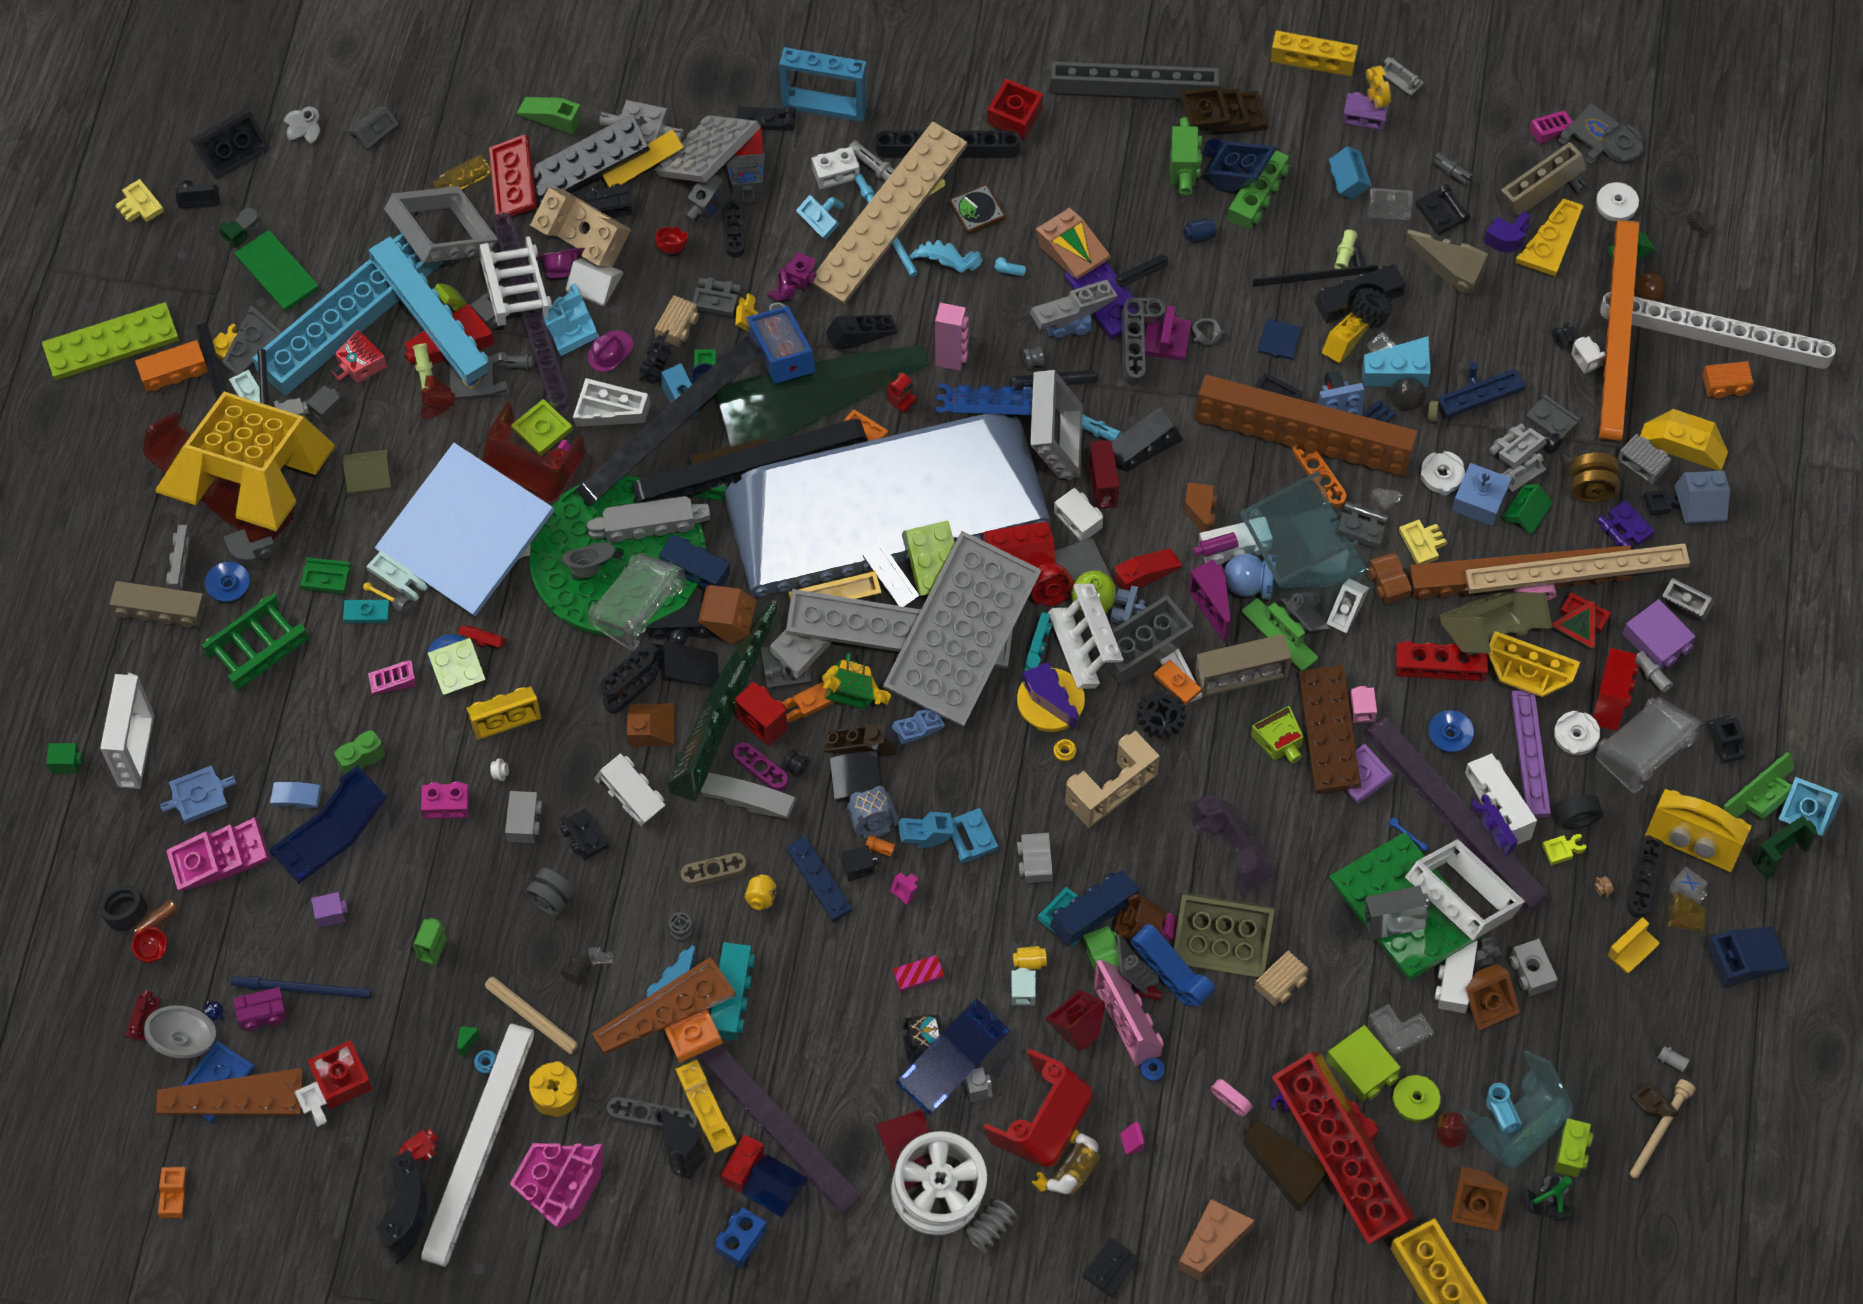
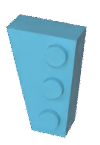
M1428 336L1364 355L1362 364L1363 386L1428 387L1430 378Z

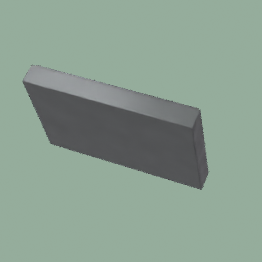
M1093 538L1055 551V562L1067 569L1074 583L1081 574L1088 571H1101L1111 578ZM1072 589L1069 590V595H1070L1071 599H1072Z

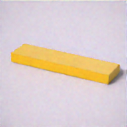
M672 129L648 144L649 151L603 174L602 176L610 187L617 183L622 185L684 148L675 131Z

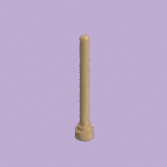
M1679 1079L1674 1087L1675 1097L1671 1102V1105L1677 1111L1682 1102L1691 1098L1696 1090L1694 1085L1683 1079ZM1662 1117L1630 1171L1632 1178L1639 1177L1674 1117Z

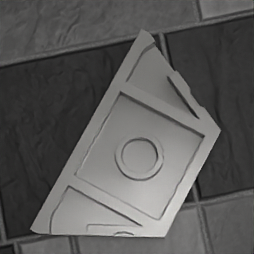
M785 630L770 645V653L779 659L785 668L789 667L793 671V676L798 679L833 641L786 634Z

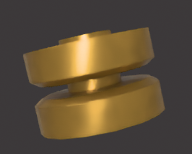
M1587 453L1575 457L1570 462L1569 470L1572 479L1570 485L1573 498L1587 503H1598L1610 500L1619 494L1618 461L1614 456L1606 453Z

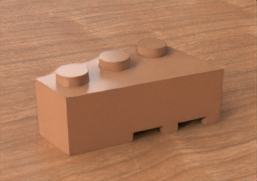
M1211 1199L1179 1261L1178 1270L1201 1280L1226 1253L1232 1250L1253 1229L1255 1220Z

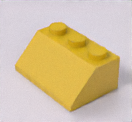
M531 686L527 688L521 687L512 693L497 695L491 700L476 702L467 707L468 716L477 740L541 719L537 697Z

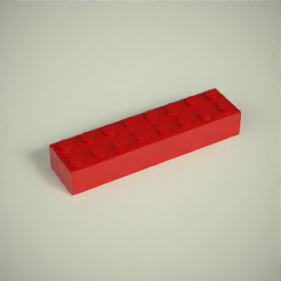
M1310 1052L1273 1075V1080L1367 1243H1376L1415 1220L1416 1217L1320 1052Z

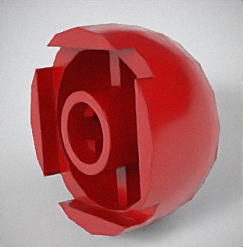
M1048 562L1038 566L1037 568L1041 569V572L1030 593L1036 604L1040 602L1045 603L1046 606H1054L1065 601L1069 597V590L1074 585L1073 578L1067 569L1056 562Z

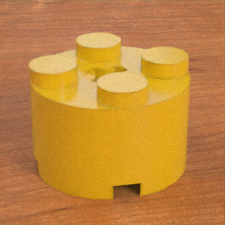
M561 1062L548 1063L539 1067L530 1077V1093L533 1103L540 1113L561 1117L570 1113L575 1108L579 1097V1088L576 1077L569 1067Z

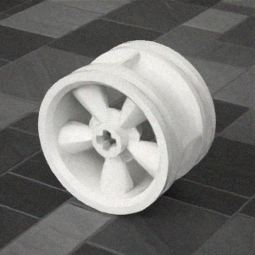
M940 1131L917 1137L902 1151L893 1175L891 1196L897 1213L906 1224L925 1234L945 1235L961 1229L974 1217L984 1195L987 1183L985 1163L973 1144L954 1133ZM930 1154L933 1164L924 1169L913 1161L921 1156ZM947 1155L955 1158L962 1164L953 1169L949 1164H946ZM936 1177L944 1179L943 1185L935 1183ZM904 1181H922L925 1191L912 1201L906 1192ZM958 1181L973 1182V1197L970 1201L955 1190ZM935 1197H945L951 1213H930Z

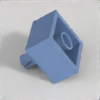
M1470 463L1455 496L1452 511L1493 526L1509 490L1511 478Z

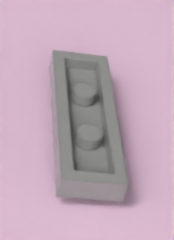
M178 525L177 533L173 534V546L175 548L174 552L170 553V565L172 567L171 572L167 573L166 581L167 585H170V588L175 590H182L191 538L187 525Z

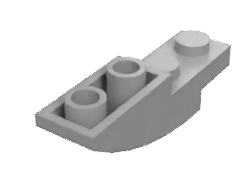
M1104 280L1072 290L1068 297L1033 307L1030 314L1039 329L1055 325L1057 329L1098 311L1115 300L1117 294L1108 280Z

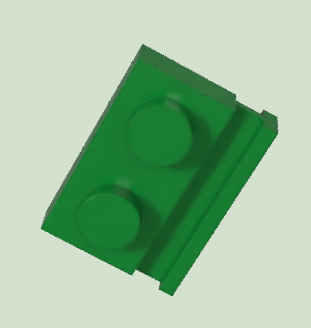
M306 557V566H304L300 585L301 589L345 594L351 563Z

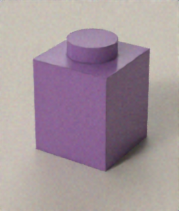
M339 892L311 898L318 928L346 922L344 913H348L346 899L341 900Z

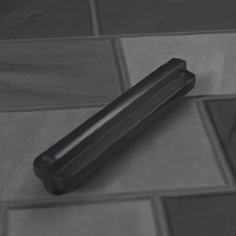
M1161 254L1115 277L1117 286L1124 287L1169 264L1168 257Z

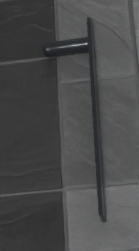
M1355 245L1353 247V255L1356 267L1253 278V287L1361 275L1376 271L1379 267L1378 265L1365 266L1361 247Z

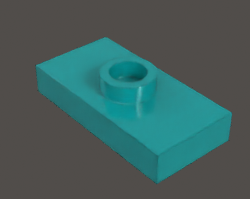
M344 600L343 621L344 623H389L390 602L389 600Z

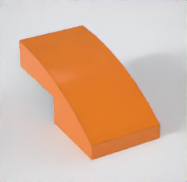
M162 1167L159 1184L160 1201L158 1216L159 1218H183L186 1195V1167Z

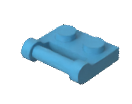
M980 808L951 818L954 831L951 838L959 853L958 858L961 863L972 861L998 850V844ZM957 827H963L973 850L966 849Z

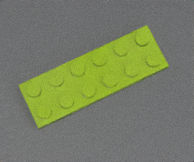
M164 302L43 341L42 345L53 378L56 381L177 342L179 339L167 304Z

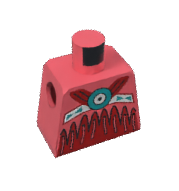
M358 330L336 352L335 355L339 366L332 370V374L338 381L349 375L355 382H360L385 369L387 365L384 355Z

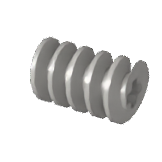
M997 1199L993 1200V1207L989 1206L986 1208V1214H980V1221L975 1220L973 1227H969L966 1231L971 1243L985 1254L988 1251L984 1245L987 1244L993 1247L994 1243L991 1238L1000 1239L997 1231L1006 1233L1007 1230L1004 1224L1013 1225L1010 1217L1018 1219L1017 1214L1009 1205Z

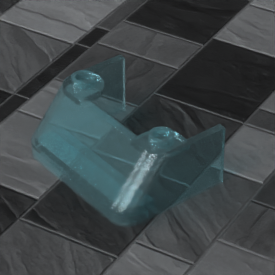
M1525 1050L1523 1054L1532 1070L1525 1075L1522 1081V1089L1525 1096L1514 1105L1522 1123L1520 1128L1508 1134L1502 1133L1497 1122L1494 1124L1491 1119L1482 1117L1464 1107L1460 1110L1473 1136L1501 1164L1511 1169L1518 1167L1573 1113V1104L1551 1061L1528 1050Z

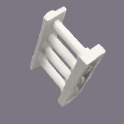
M526 237V248L498 253L490 252L488 243L480 244V261L497 326L506 325V316H509V313L539 308L542 309L543 317L548 318V309L552 308L550 296H546L536 261V257H538L536 244L532 245L531 238ZM528 257L530 264L528 266L503 270L495 269L493 265L496 264V261ZM532 274L534 283L509 287L499 286L498 281L502 278ZM537 291L539 300L510 305L503 303L505 296Z
M1075 584L1073 587L1078 598L1068 608H1052L1048 614H1050L1051 622L1077 688H1096L1100 684L1096 671L1104 663L1122 662L1123 657L1094 584ZM1082 607L1085 617L1077 625L1073 615ZM1089 626L1093 636L1084 644L1081 633ZM1097 645L1100 656L1092 663L1088 653Z

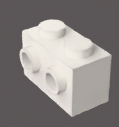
M852 147L841 148L827 154H819L812 158V170L819 189L853 181L855 176L860 174L859 165Z

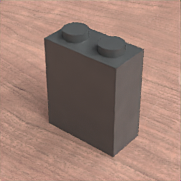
M1420 885L1365 897V922L1371 940L1426 929V919H1429L1427 907H1430L1427 893L1423 894Z

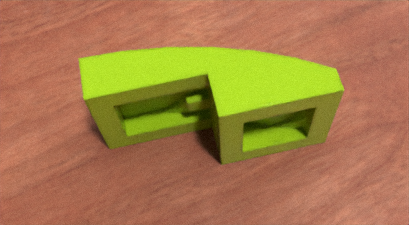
M437 283L434 289L439 294L440 299L444 304H449L454 311L468 304L452 286Z

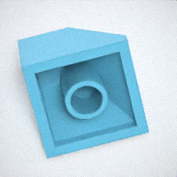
M1795 777L1779 820L1791 824L1803 815L1807 820L1814 823L1818 835L1823 836L1836 816L1843 795Z

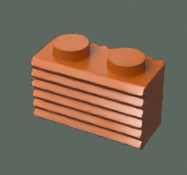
M1748 361L1705 366L1702 374L1707 397L1723 398L1732 394L1743 396L1750 393L1753 386Z

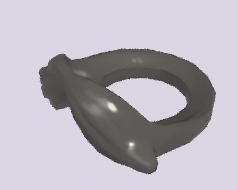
M1210 318L1199 319L1192 327V332L1196 337L1194 342H1199L1204 346L1215 345L1225 333L1220 328L1218 322ZM1207 322L1214 325L1212 340H1208L1197 329L1199 324Z

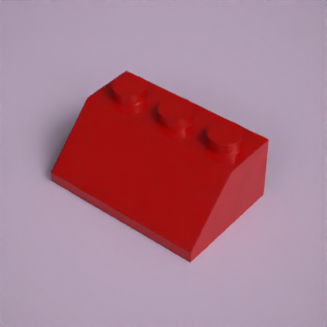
M1048 521L984 532L982 541L1035 567L1044 563L1055 562L1054 539Z

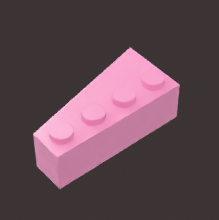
M940 303L935 320L936 366L961 371L962 364L967 363L970 330L968 324L969 317H967L965 307Z

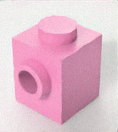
M1359 686L1351 689L1349 700L1352 723L1375 722L1377 708L1374 688Z

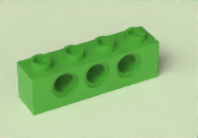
M1275 151L1259 179L1240 189L1229 208L1228 221L1248 230H1251L1254 223H1259L1263 208H1268L1272 199V193L1278 191L1282 176L1286 177L1289 172L1288 155Z

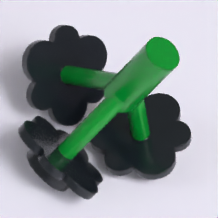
M1546 1176L1543 1180L1544 1185L1541 1187L1543 1195L1539 1197L1530 1189L1525 1190L1527 1195L1525 1204L1530 1211L1540 1215L1542 1214L1541 1201L1545 1199L1548 1202L1558 1200V1205L1552 1204L1548 1206V1216L1554 1217L1558 1221L1573 1217L1575 1208L1570 1205L1566 1206L1563 1203L1564 1194L1568 1192L1569 1185L1572 1183L1570 1177Z

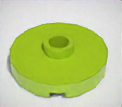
M1419 1075L1407 1076L1400 1080L1394 1089L1392 1098L1397 1113L1404 1119L1412 1122H1422V1120L1432 1118L1439 1108L1441 1099L1439 1089L1434 1082L1427 1077ZM1417 1094L1421 1097V1099L1415 1100L1413 1098V1095Z

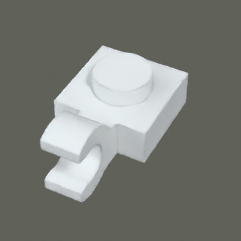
M317 1082L295 1091V1096L303 1113L306 1114L311 1111L317 1127L325 1124L327 1120L321 1110V1106L326 1105V1101Z

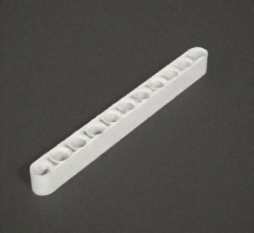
M1610 292L1604 295L1600 308L1601 315L1606 319L1609 316ZM1638 297L1633 299V310L1635 312L1632 311L1631 325L1820 369L1830 366L1836 352L1835 346L1828 341Z
M512 1023L507 1029L424 1245L421 1259L444 1267L448 1264L534 1037V1030Z

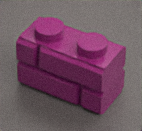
M280 987L234 998L237 1020L241 1030L255 1031L259 1029V1026L265 1024L276 1026L281 1024L282 1020L287 1019L284 998Z

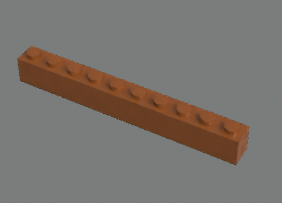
M1631 546L1410 565L1408 573L1412 589L1411 595L1412 599L1419 598L1422 600L1436 596L1447 598L1459 594L1469 596L1474 594H1469L1465 572L1469 569L1631 550ZM1633 574L1554 584L1555 588L1571 584L1580 586L1585 583L1595 582L1596 584H1603L1607 581L1616 580L1618 582H1625L1632 579ZM1512 588V589H1504V590L1513 592V588ZM1504 590L1487 591V592H1485V593H1487V594H1492V593H1495V592H1497V591H1504Z

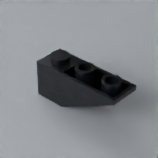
M891 314L836 316L826 331L833 349L854 348L897 334L898 332Z
M703 602L691 603L647 625L649 638L654 639L670 637L671 632L675 629L683 630L687 637L709 638L710 636H716V634L698 622Z

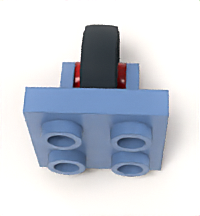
M1338 370L1327 372L1325 374V386H1322V391L1319 394V405L1361 416L1363 414L1364 387L1362 383L1349 385L1348 381L1343 382Z

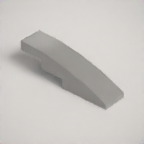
M708 773L700 791L704 797L724 800L727 805L745 807L751 813L786 819L789 818L796 802L795 797L780 791L713 773Z

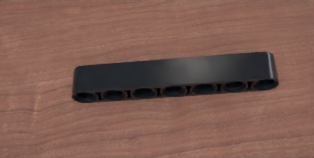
M925 130L880 131L875 137L876 153L882 158H904ZM950 131L965 140L967 144H971L967 145L958 158H1014L1020 152V136L1015 131Z

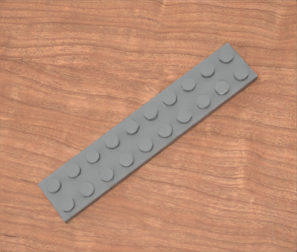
M792 589L786 634L900 652L921 609ZM1013 629L994 667L1007 669Z

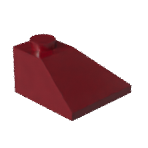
M1078 990L1045 1019L1069 1045L1082 1051L1091 1046L1093 1041L1099 1037L1105 1002L1087 992Z

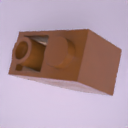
M1187 483L1184 513L1201 532L1209 531V526H1214L1215 514L1211 513V507L1216 508L1217 494H1213L1214 486Z

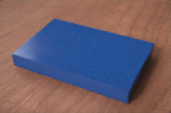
M217 1041L182 1086L250 1076L256 1068L253 1064ZM201 1116L211 1124L217 1118V1116Z

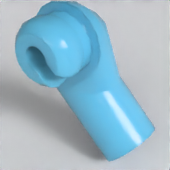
M1002 257L997 258L994 265L995 270L999 273L1024 276L1025 266L1007 263V260Z

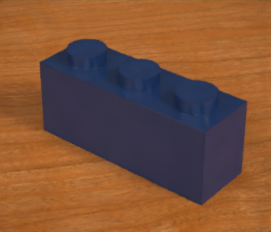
M672 535L658 555L660 566L705 589L708 585L723 586L731 574L730 564L726 559L720 556H713L705 548L696 547L683 537L678 538Z

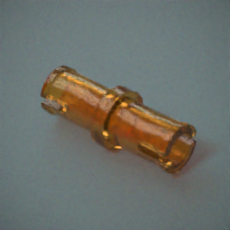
M168 899L156 910H150L148 912L149 915L133 928L138 933L147 926L156 927L158 925L160 927L165 919L178 911V908L171 899Z

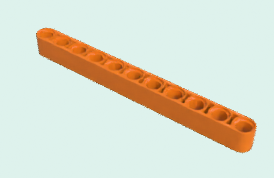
M1617 220L1599 430V439L1622 441L1639 234V222Z

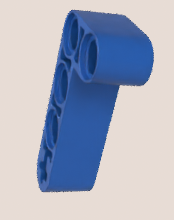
M1145 924L1131 939L1132 946L1183 1004L1199 1007L1215 991L1214 984L1203 975H1195L1152 925Z

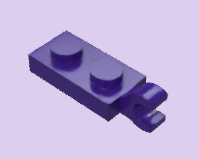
M1483 795L1481 798L1483 805L1478 804L1473 799L1471 808L1475 812L1483 814V825L1494 836L1497 847L1502 849L1505 855L1514 852L1518 840L1496 806L1490 804L1487 795Z

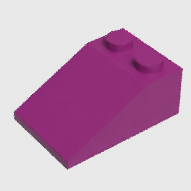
M1214 559L1190 571L1188 592L1222 641L1226 642L1228 641L1231 621L1225 578L1226 573L1223 567L1217 565Z

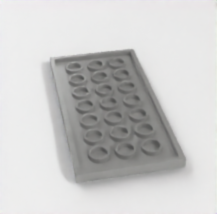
M961 530L882 688L964 727L1031 593L1041 569Z

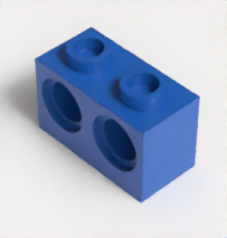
M743 1207L739 1213L735 1212L728 1222L730 1226L725 1232H720L715 1240L717 1254L739 1268L743 1266L767 1231L766 1221ZM744 1223H750L753 1225L752 1228L747 1231H744L740 1228V1226ZM731 1242L739 1244V1247L735 1250L727 1249V1245Z

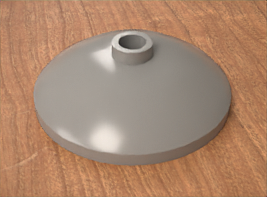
M175 1005L154 1011L145 1022L144 1035L150 1046L161 1054L172 1058L186 1059L207 1052L214 1044L216 1029L211 1019L201 1011L187 1006Z

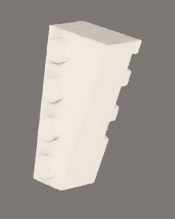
M1489 754L1468 763L1465 774L1480 801L1483 795L1488 796L1490 804L1496 806L1518 840L1517 845L1530 840L1537 819L1504 772L1500 761L1496 760L1493 754Z

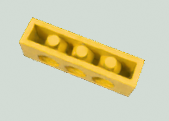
M1276 31L1270 62L1352 77L1358 45Z

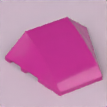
M532 1143L510 1185L559 1229L578 1219L601 1177L604 1146L602 1144H595V1146H583L582 1144L561 1146V1144Z

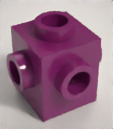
M796 252L793 260L785 266L787 284L802 290H806L809 284H813L816 278V259Z

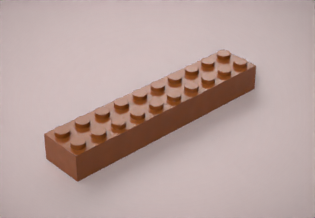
M1206 374L1199 391L1195 421L1203 424L1233 430L1267 441L1285 444L1289 447L1297 444V448L1309 452H1316L1317 450L1319 454L1330 458L1345 460L1352 464H1359L1406 477L1417 435V430Z

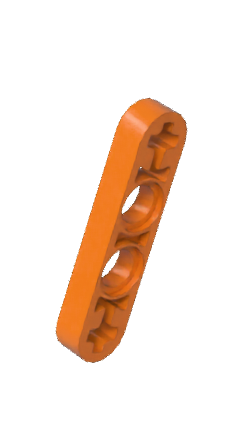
M1295 444L1292 447L1293 455L1327 504L1333 508L1342 507L1346 502V492L1317 450L1316 452L1305 450L1307 454L1305 457L1303 450L1298 449V445ZM1309 461H1316L1319 467L1311 469L1307 466V463ZM1322 477H1327L1331 483L1329 485H1322L1318 480ZM1332 488H1333L1334 494H1335L1336 496H1340V501H1338L1337 499H1333V500H1332V497H1333V493L1331 492V489H1332Z

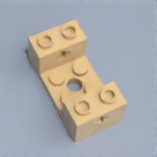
M550 187L530 224L546 235L558 236L576 248H585L581 256L598 266L613 267L631 231L628 227L567 191ZM585 222L590 225V230L587 234H584L582 231V225Z
M1136 730L1130 735H1124L1119 740L1117 764L1123 770L1114 781L1109 780L1106 782L1102 790L1085 771H1082L1079 775H1072L1066 782L1065 803L1088 828L1158 775L1160 756Z

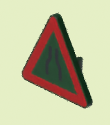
M1591 600L1553 621L1552 627L1588 648L1594 649L1595 601Z

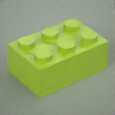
M949 520L903 530L919 595L930 594L955 544Z

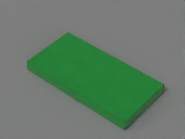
M270 230L234 253L235 257L284 312H287L320 289L319 285Z

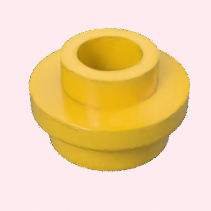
M1062 739L1055 744L1054 755L1060 761H1070L1076 755V746L1072 741ZM1067 749L1069 752L1064 754L1061 750Z

